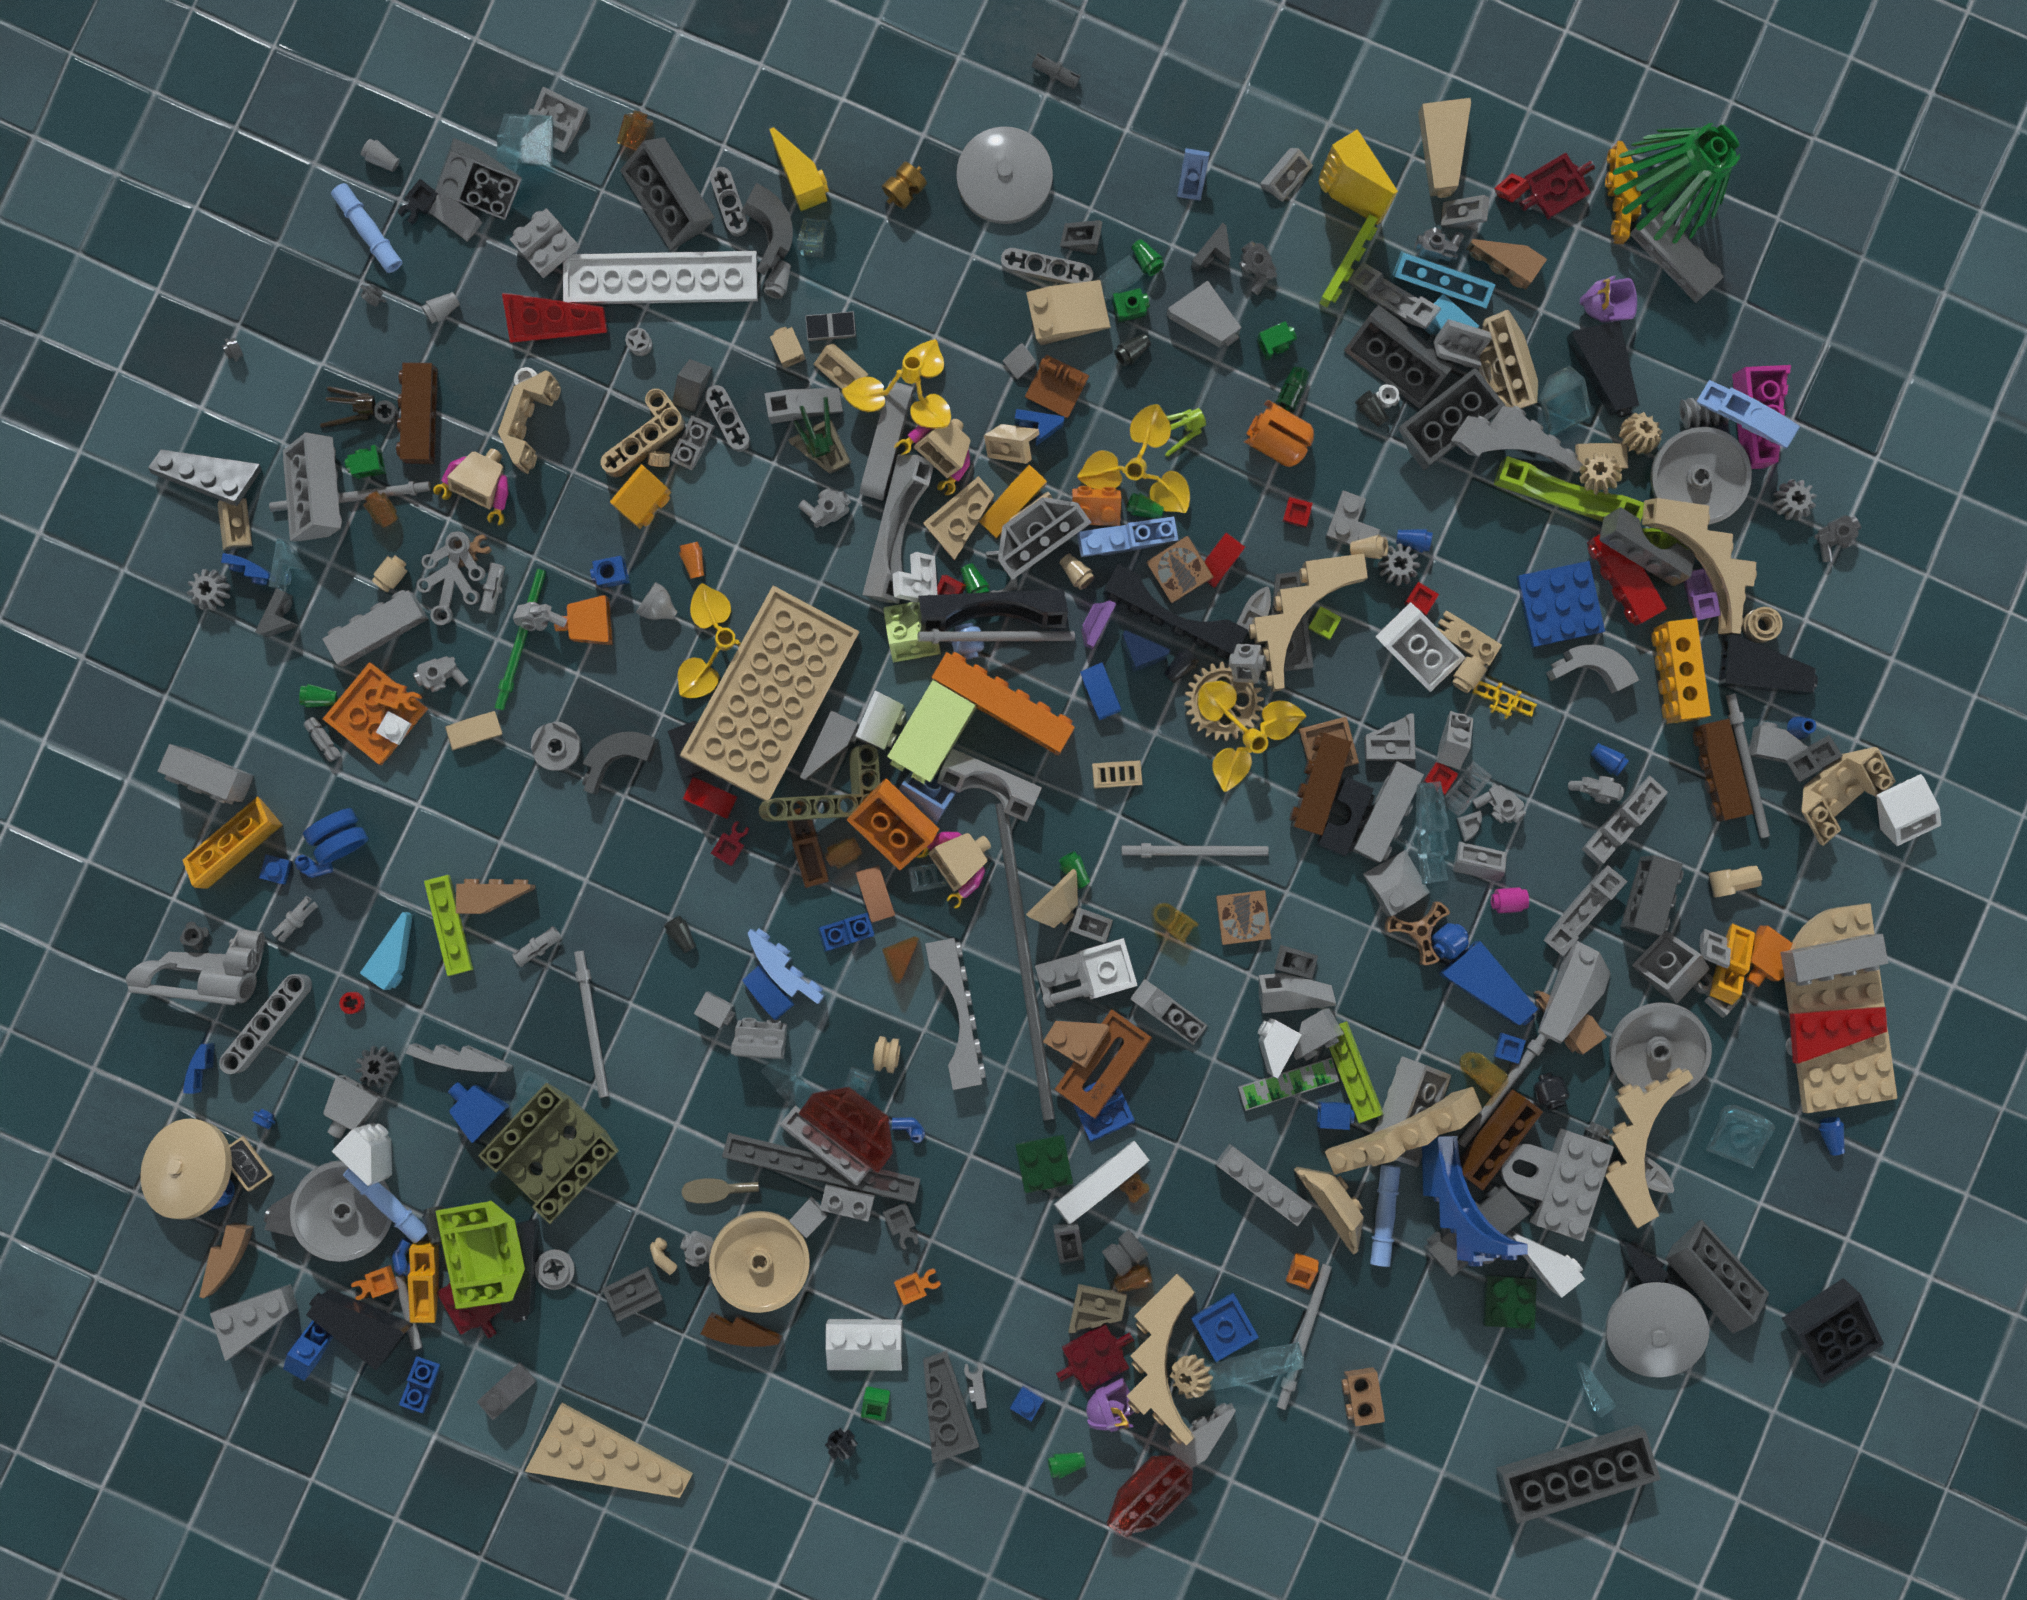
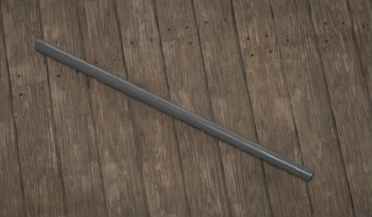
M999 803L995 804L1042 1117L1043 1120L1055 1119L1011 824L1009 814L1004 813L1003 805Z

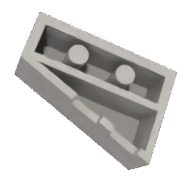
M291 1284L210 1313L225 1361L236 1356L298 1308Z

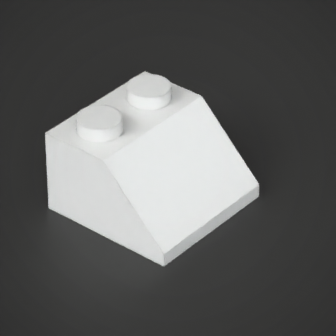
M874 691L856 733V738L883 751H886L887 747L892 748L897 734H894V730L897 724L902 725L906 716V712L903 711L904 705L880 692Z
M1270 1018L1269 1021L1266 1022L1264 1020L1258 1030L1260 1035L1258 1041L1267 1072L1278 1078L1302 1034Z

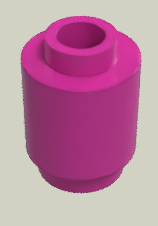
M1520 887L1496 889L1495 893L1491 895V906L1493 909H1496L1497 913L1522 912L1523 909H1528L1529 895L1526 889H1521Z

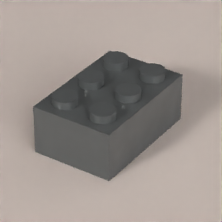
M1655 855L1640 857L1620 927L1646 935H1663V932L1667 931L1670 924L1668 914L1670 908L1674 907L1677 899V894H1674L1676 886L1681 883L1684 871L1681 870L1682 863Z

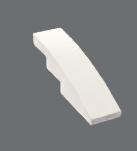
M1133 1141L1117 1155L1106 1161L1095 1172L1089 1174L1058 1200L1054 1206L1069 1225L1150 1160L1137 1143Z

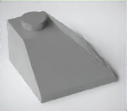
M1406 850L1363 873L1386 916L1397 914L1430 893Z

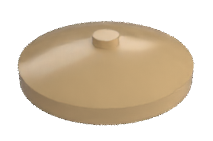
M198 1119L178 1120L163 1128L149 1144L141 1166V1187L145 1199L151 1208L164 1217L180 1220L192 1219L210 1210L223 1195L230 1179L232 1156L227 1139L216 1126Z
M750 1212L731 1220L716 1236L710 1252V1274L716 1290L729 1304L747 1312H769L786 1305L800 1292L809 1271V1252L803 1235L788 1219L772 1212Z

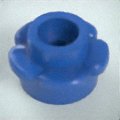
M261 1109L259 1113L253 1112L255 1115L251 1121L268 1130L272 1124L276 1123L272 1120L275 1115L264 1109Z

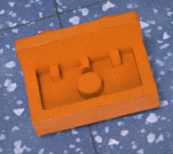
M1079 486L1077 489H1072V502H1077L1091 521L1089 525L1120 526L1121 490H1116L1114 487L1092 489L1089 486Z

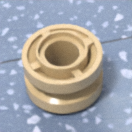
M1757 608L1744 617L1743 633L1752 642H1767L1776 638L1781 632L1782 618L1773 608ZM1759 619L1766 623L1765 631L1759 628Z
M879 1037L873 1055L875 1071H881L883 1067H886L887 1073L894 1074L900 1055L901 1046H899V1039L893 1038L888 1043L886 1037Z

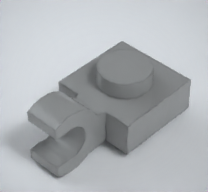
M978 1362V1371L972 1373L969 1371L968 1364H965L964 1373L973 1381V1387H969L971 1402H976L977 1409L987 1408L982 1377L983 1365L981 1362Z

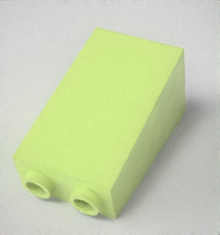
M932 680L887 756L892 759L890 765L901 771L907 768L913 772L911 777L923 784L926 780L931 783L975 713L976 705Z

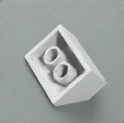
M371 1123L352 1129L332 1150L367 1186L388 1179L392 1175V1139L387 1135V1129L379 1123Z
M828 1319L826 1323L827 1370H902V1320Z

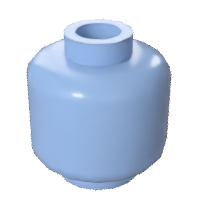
M966 623L955 626V631L953 632L981 631V629L974 626L973 623ZM951 641L953 651L965 657L966 660L977 658L978 652L984 649L983 641Z

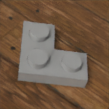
M1343 490L1325 537L1350 546L1352 541L1379 535L1380 529L1358 522L1366 499Z

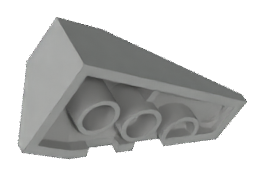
M1577 941L1564 955L1538 1033L1558 1043L1563 1042L1605 993L1611 973L1600 952Z

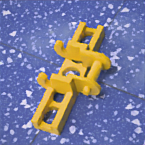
M1479 681L1472 691L1473 694L1493 701V705L1490 704L1489 706L1491 708L1490 713L1497 711L1504 714L1505 719L1512 715L1511 709L1532 717L1537 705L1519 697L1522 691L1518 690L1514 696L1500 690L1502 687L1500 682L1497 687ZM1479 685L1484 686L1486 688V692L1483 693L1478 691L1477 687ZM1490 690H1494L1493 696L1488 695ZM1502 694L1508 696L1507 703H1502L1500 701V696ZM1497 704L1507 707V710L1498 707ZM1523 704L1531 706L1530 712L1522 709Z

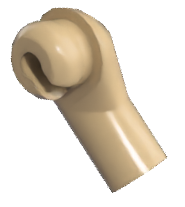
M657 1238L650 1245L654 1263L671 1275L676 1270L677 1265L664 1254L663 1250L667 1248V1242L662 1238Z

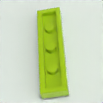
M1369 214L1325 290L1319 304L1327 308L1331 301L1336 303L1342 292L1339 286L1342 281L1348 282L1354 271L1351 268L1354 260L1359 262L1366 251L1362 247L1366 239L1371 241L1378 230L1374 226L1378 218Z
M450 875L425 880L424 884L447 976L473 970L459 913H456V897Z
M1346 1021L1339 1024L1344 1034L1339 1036V1042L1329 1049L1357 1120L1361 1123L1381 1116L1384 1113Z

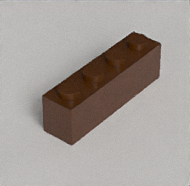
M402 362V370L399 371L398 375L399 383L402 385V393L398 395V407L401 409V418L397 420V430L400 433V442H397L396 445L397 456L405 464H435L438 369L432 363Z
M1730 719L1693 727V741L1698 746L1700 752L1698 758L1699 765L1706 775L1704 781L1705 789L1712 799L1710 805L1712 815L1719 822L1753 814Z
M1320 733L1319 737L1316 736L1314 738L1311 750L1315 752L1313 759H1308L1304 769L1307 777L1305 783H1300L1297 791V797L1300 799L1297 807L1293 806L1289 817V820L1292 821L1291 826L1323 835L1352 741L1327 733Z
M1512 1089L1460 1157L1463 1176L1481 1190H1484L1543 1111Z

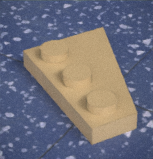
M978 476L923 523L954 561L994 498V493Z

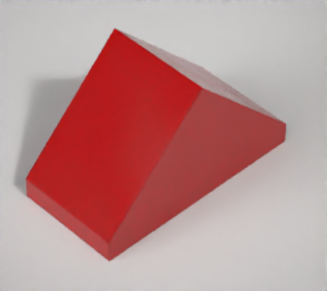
M692 777L683 799L728 819L737 796Z

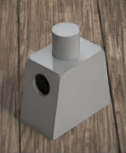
M345 1075L337 1076L323 1113L328 1118L334 1120L327 1132L334 1137L341 1138L346 1128L352 1130L363 1126L383 1101L384 1096Z

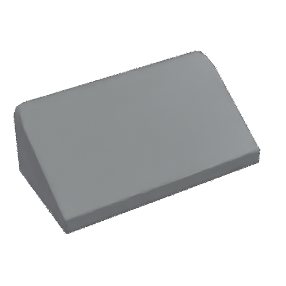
M1290 148L1260 184L1278 200L1283 202L1313 165L1299 148Z
M439 193L429 211L467 242L482 225L481 220L459 202Z
M1459 842L1453 871L1501 881L1505 874L1507 852Z

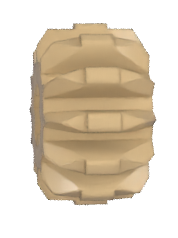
M1644 412L1639 415L1637 413L1630 415L1620 427L1619 437L1623 439L1622 445H1627L1629 451L1635 450L1637 455L1651 452L1661 441L1663 431L1658 428L1660 423L1654 422L1653 416L1647 417Z
M1605 452L1602 457H1598L1594 453L1593 460L1586 458L1584 460L1585 465L1580 467V473L1582 474L1580 482L1585 484V489L1587 491L1593 489L1595 495L1599 493V490H1603L1607 495L1608 487L1616 490L1617 482L1622 479V474L1620 473L1622 467L1620 464H1616L1617 459L1615 456L1608 459V454Z
M1195 1354L1189 1357L1183 1356L1173 1364V1372L1169 1377L1175 1380L1172 1387L1179 1388L1178 1395L1185 1393L1187 1399L1199 1398L1210 1389V1381H1212L1213 1376L1208 1374L1211 1367H1205V1359L1198 1360Z

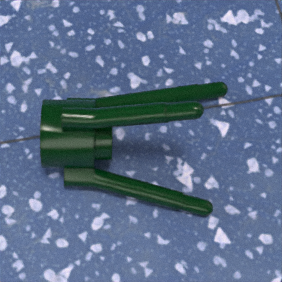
M827 397L823 398L826 437H823V434L815 435L804 406L799 408L810 435L809 440L798 421H793L797 432L806 445L808 454H811L812 458L830 453V446L834 445L831 438Z

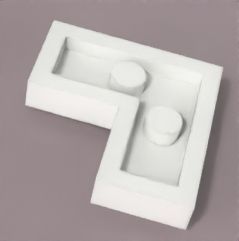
M915 552L910 555L911 574L900 571L892 574L895 598L918 602V596L937 595L935 556Z

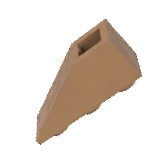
M1472 239L1466 248L1474 259L1484 261L1490 265L1489 267L1493 272L1505 275L1509 278L1511 284L1518 288L1522 287L1525 290L1547 260L1525 245Z
M464 879V884H456V913L487 914L534 890L536 885L528 884V880H513V884H504L503 879H489V884H479V879Z
M1535 991L1534 994L1537 997L1535 1002L1545 1012L1550 995L1542 991ZM1586 1014L1569 1033L1564 1042L1572 1052L1576 1051V1053L1584 1054L1607 1036L1594 1018Z

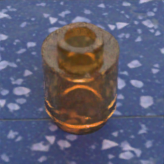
M376 490L365 497L367 502L363 506L374 522L380 524L382 528L399 518L396 515L397 510L384 492L379 494Z
M847 837L827 847L828 853L824 855L830 867L836 866L837 869H840L857 860L858 856L863 853L854 837L848 839Z

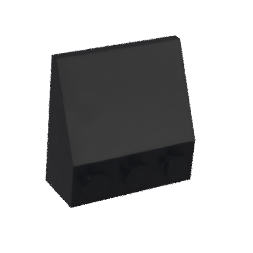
M1844 1278L1782 1317L1791 1338L1822 1384L1884 1344L1862 1295Z

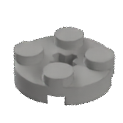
M552 722L543 725L536 730L531 740V750L535 757L534 759L540 766L548 770H567L580 756L581 738L571 726L565 723ZM557 740H560L561 751L557 750L556 753H553L550 743H556Z

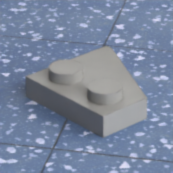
M1408 714L1406 717L1394 723L1392 722L1380 730L1367 734L1364 737L1365 761H1414L1416 759L1414 714Z

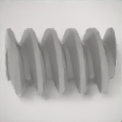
M1699 397L1695 398V400L1694 398L1680 400V418L1685 429L1690 428L1691 422H1693L1695 428L1700 427V421L1703 422L1705 427H1708L1710 419H1712L1715 426L1719 424L1720 418L1724 425L1729 422L1728 418L1698 405L1697 400Z

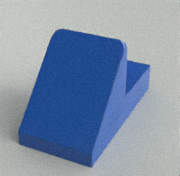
M1016 409L1015 424L1026 428L1038 427L1039 435L1036 437L1035 444L1037 446L1063 427L1064 416Z

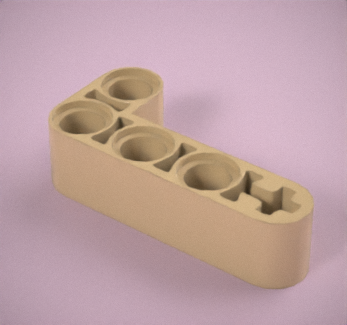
M652 389L645 397V402L655 417L602 456L601 466L609 476L615 478L624 475L647 458L649 451L658 450L684 429L685 421L662 390ZM661 397L664 399L661 406H652L655 398ZM670 417H678L676 425H667V420ZM651 431H658V437L655 440H647V436ZM630 446H639V450L636 454H628V449ZM621 453L627 459L626 461H624L620 456ZM614 460L616 462V468L611 467V461Z

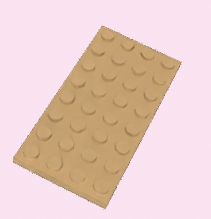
M772 586L683 748L680 757L764 801L769 800L855 642L859 631L785 591Z

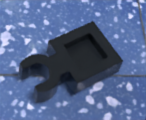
M419 179L405 196L409 201L408 205L401 206L398 214L403 217L407 212H411V216L407 221L411 225L415 224L418 220V213L422 211L424 214H427L438 193L423 180Z

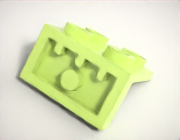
M918 602L883 608L893 663L941 654L939 643L918 642L917 634L920 632L917 615Z

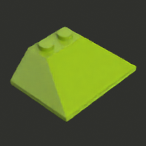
M492 1201L435 1211L456 1309L512 1301L525 1270L515 1220Z

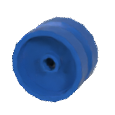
M352 808L343 809L328 815L312 824L303 832L302 835L307 844L317 846L313 854L319 865L336 861L357 850L369 840L363 828L354 827L358 818Z

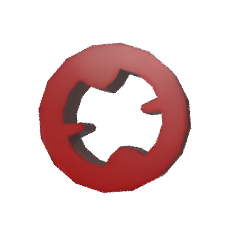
M348 992L340 998L339 1005L344 1013L355 1014L364 1008L365 1001L360 993ZM350 996L352 999H357L358 1004L354 1005L355 1009L347 1006Z

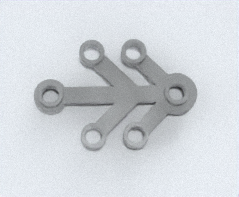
M456 531L450 533L445 540L444 547L432 554H426L422 558V565L427 569H433L437 567L439 560L450 555L448 565L429 577L421 578L417 581V589L420 592L426 593L430 592L435 584L445 579L440 604L434 607L430 614L432 621L437 625H445L452 620L453 613L450 609V603L455 582L463 594L465 603L473 605L477 604L480 600V594L476 590H472L458 567L461 558L469 570L468 575L471 580L480 581L485 577V570L477 566L468 551L470 540L463 532ZM457 539L461 540L462 546L460 548H457L455 546V541ZM428 557L433 559L432 566L427 564ZM475 569L480 571L478 578L473 575ZM423 581L428 583L426 590L422 588ZM470 593H473L475 595V600L473 602H471L468 598V595ZM442 610H444L447 614V617L445 619H442L440 617V612Z

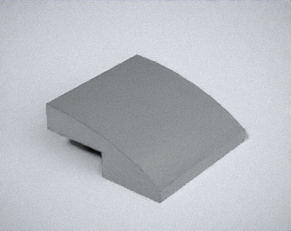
M542 87L534 109L530 108L521 131L562 152H566L574 140L588 108L546 87Z

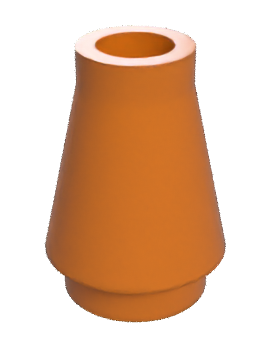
M694 542L679 546L681 551L679 555L689 573L690 579L704 576L702 547H699V543Z

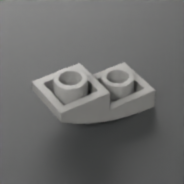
M691 416L670 460L689 470H693L715 426L700 418Z

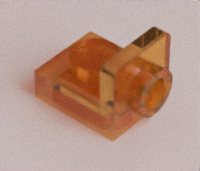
M634 110L633 113L624 114L617 143L637 150L645 140L648 127L652 126L653 121L647 119L648 115L640 111Z

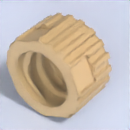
M649 451L648 464L657 467H669L670 454L662 451Z

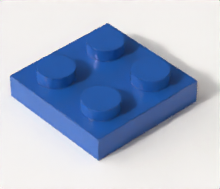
M1234 1293L1191 1316L1215 1362L1259 1338Z

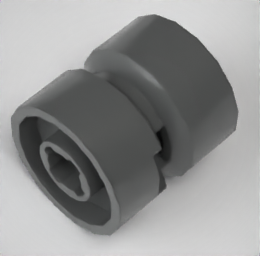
M1129 1229L1118 1238V1245L1110 1244L1102 1251L1109 1263L1122 1277L1131 1270L1132 1262L1139 1264L1149 1255Z

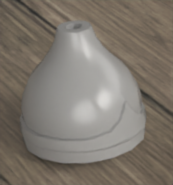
M655 582L636 613L649 620H673L677 611L672 604L668 591L662 585Z

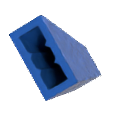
M1481 941L1472 943L1457 958L1438 972L1443 978L1515 1025H1526L1535 1018L1534 1013L1538 1008Z

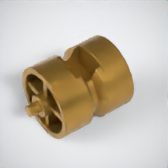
M905 161L896 170L897 176H891L881 186L889 198L886 201L889 205L894 202L898 207L905 209L913 200L912 194H918L927 185L926 179L920 173L922 168L920 166L915 168Z

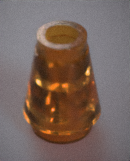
M1137 1264L1123 1277L1118 1276V1278L1114 1279L1119 1293L1146 1288L1148 1284L1153 1282L1146 1264Z

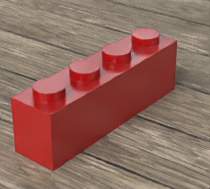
M1600 534L1587 542L1590 556L1594 560L1596 559L1601 566L1600 573L1606 581L1609 580L1613 587L1612 594L1618 602L1621 601L1625 608V617L1630 623L1633 622L1634 626H1637L1667 609L1643 567L1599 540Z

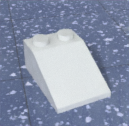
M1411 602L1375 636L1430 692L1466 658Z
M1512 1230L1505 1233L1507 1237L1514 1241L1528 1244V1254L1522 1256L1549 1290L1561 1298L1585 1280L1580 1273L1583 1269L1574 1258L1571 1259L1568 1255L1563 1256Z

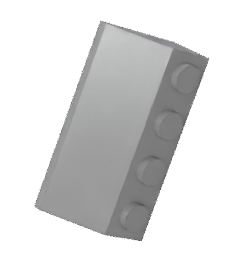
M304 433L283 450L290 541L292 542L329 537L341 529L342 517L339 514L340 495L337 491L338 472L335 469L336 449L333 447V437Z
M1402 1056L1400 1063L1396 1067V1074L1392 1085L1387 1092V1098L1382 1109L1384 1114L1379 1116L1374 1133L1406 1120L1443 1100L1451 1075ZM1422 1146L1406 1150L1396 1161L1418 1167L1422 1158Z

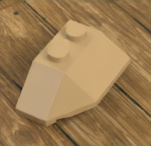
M1509 310L1486 318L1482 330L1490 332L1492 339L1479 356L1481 366L1479 367L1480 374L1504 402L1506 407L1513 408V406H1517L1522 409L1537 403L1538 378L1523 332Z
M1296 1167L1294 1169L1295 1173L1352 1254L1357 1253L1364 1218L1360 1210L1363 1207L1355 1196L1350 1198L1345 1190L1349 1188L1341 1176L1336 1178L1332 1173Z

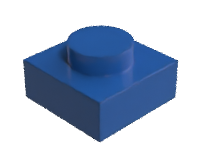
M266 854L259 878L286 885L292 861Z
M1500 1033L1493 1056L1519 1064L1526 1040Z
M1022 1385L1010 1409L1032 1421L1044 1398Z

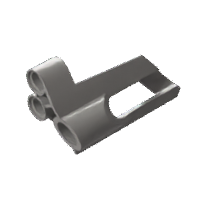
M240 929L234 939L229 941L230 946L226 954L168 952L159 961L150 960L140 963L126 977L128 990L130 993L235 1005L236 1003H244L252 996L256 987V973L262 959L265 935L259 931ZM164 968L200 973L197 990L151 985V980L157 972Z

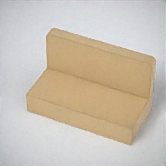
M1005 424L997 426L984 435L987 457L1028 463L1032 460L1029 441L1039 435V429Z

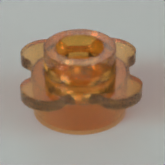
M1134 1173L1126 1182L1120 1185V1190L1129 1196L1130 1202L1135 1203L1144 1193H1148L1149 1185L1143 1183L1138 1173ZM1133 1185L1137 1186L1136 1190L1132 1189Z

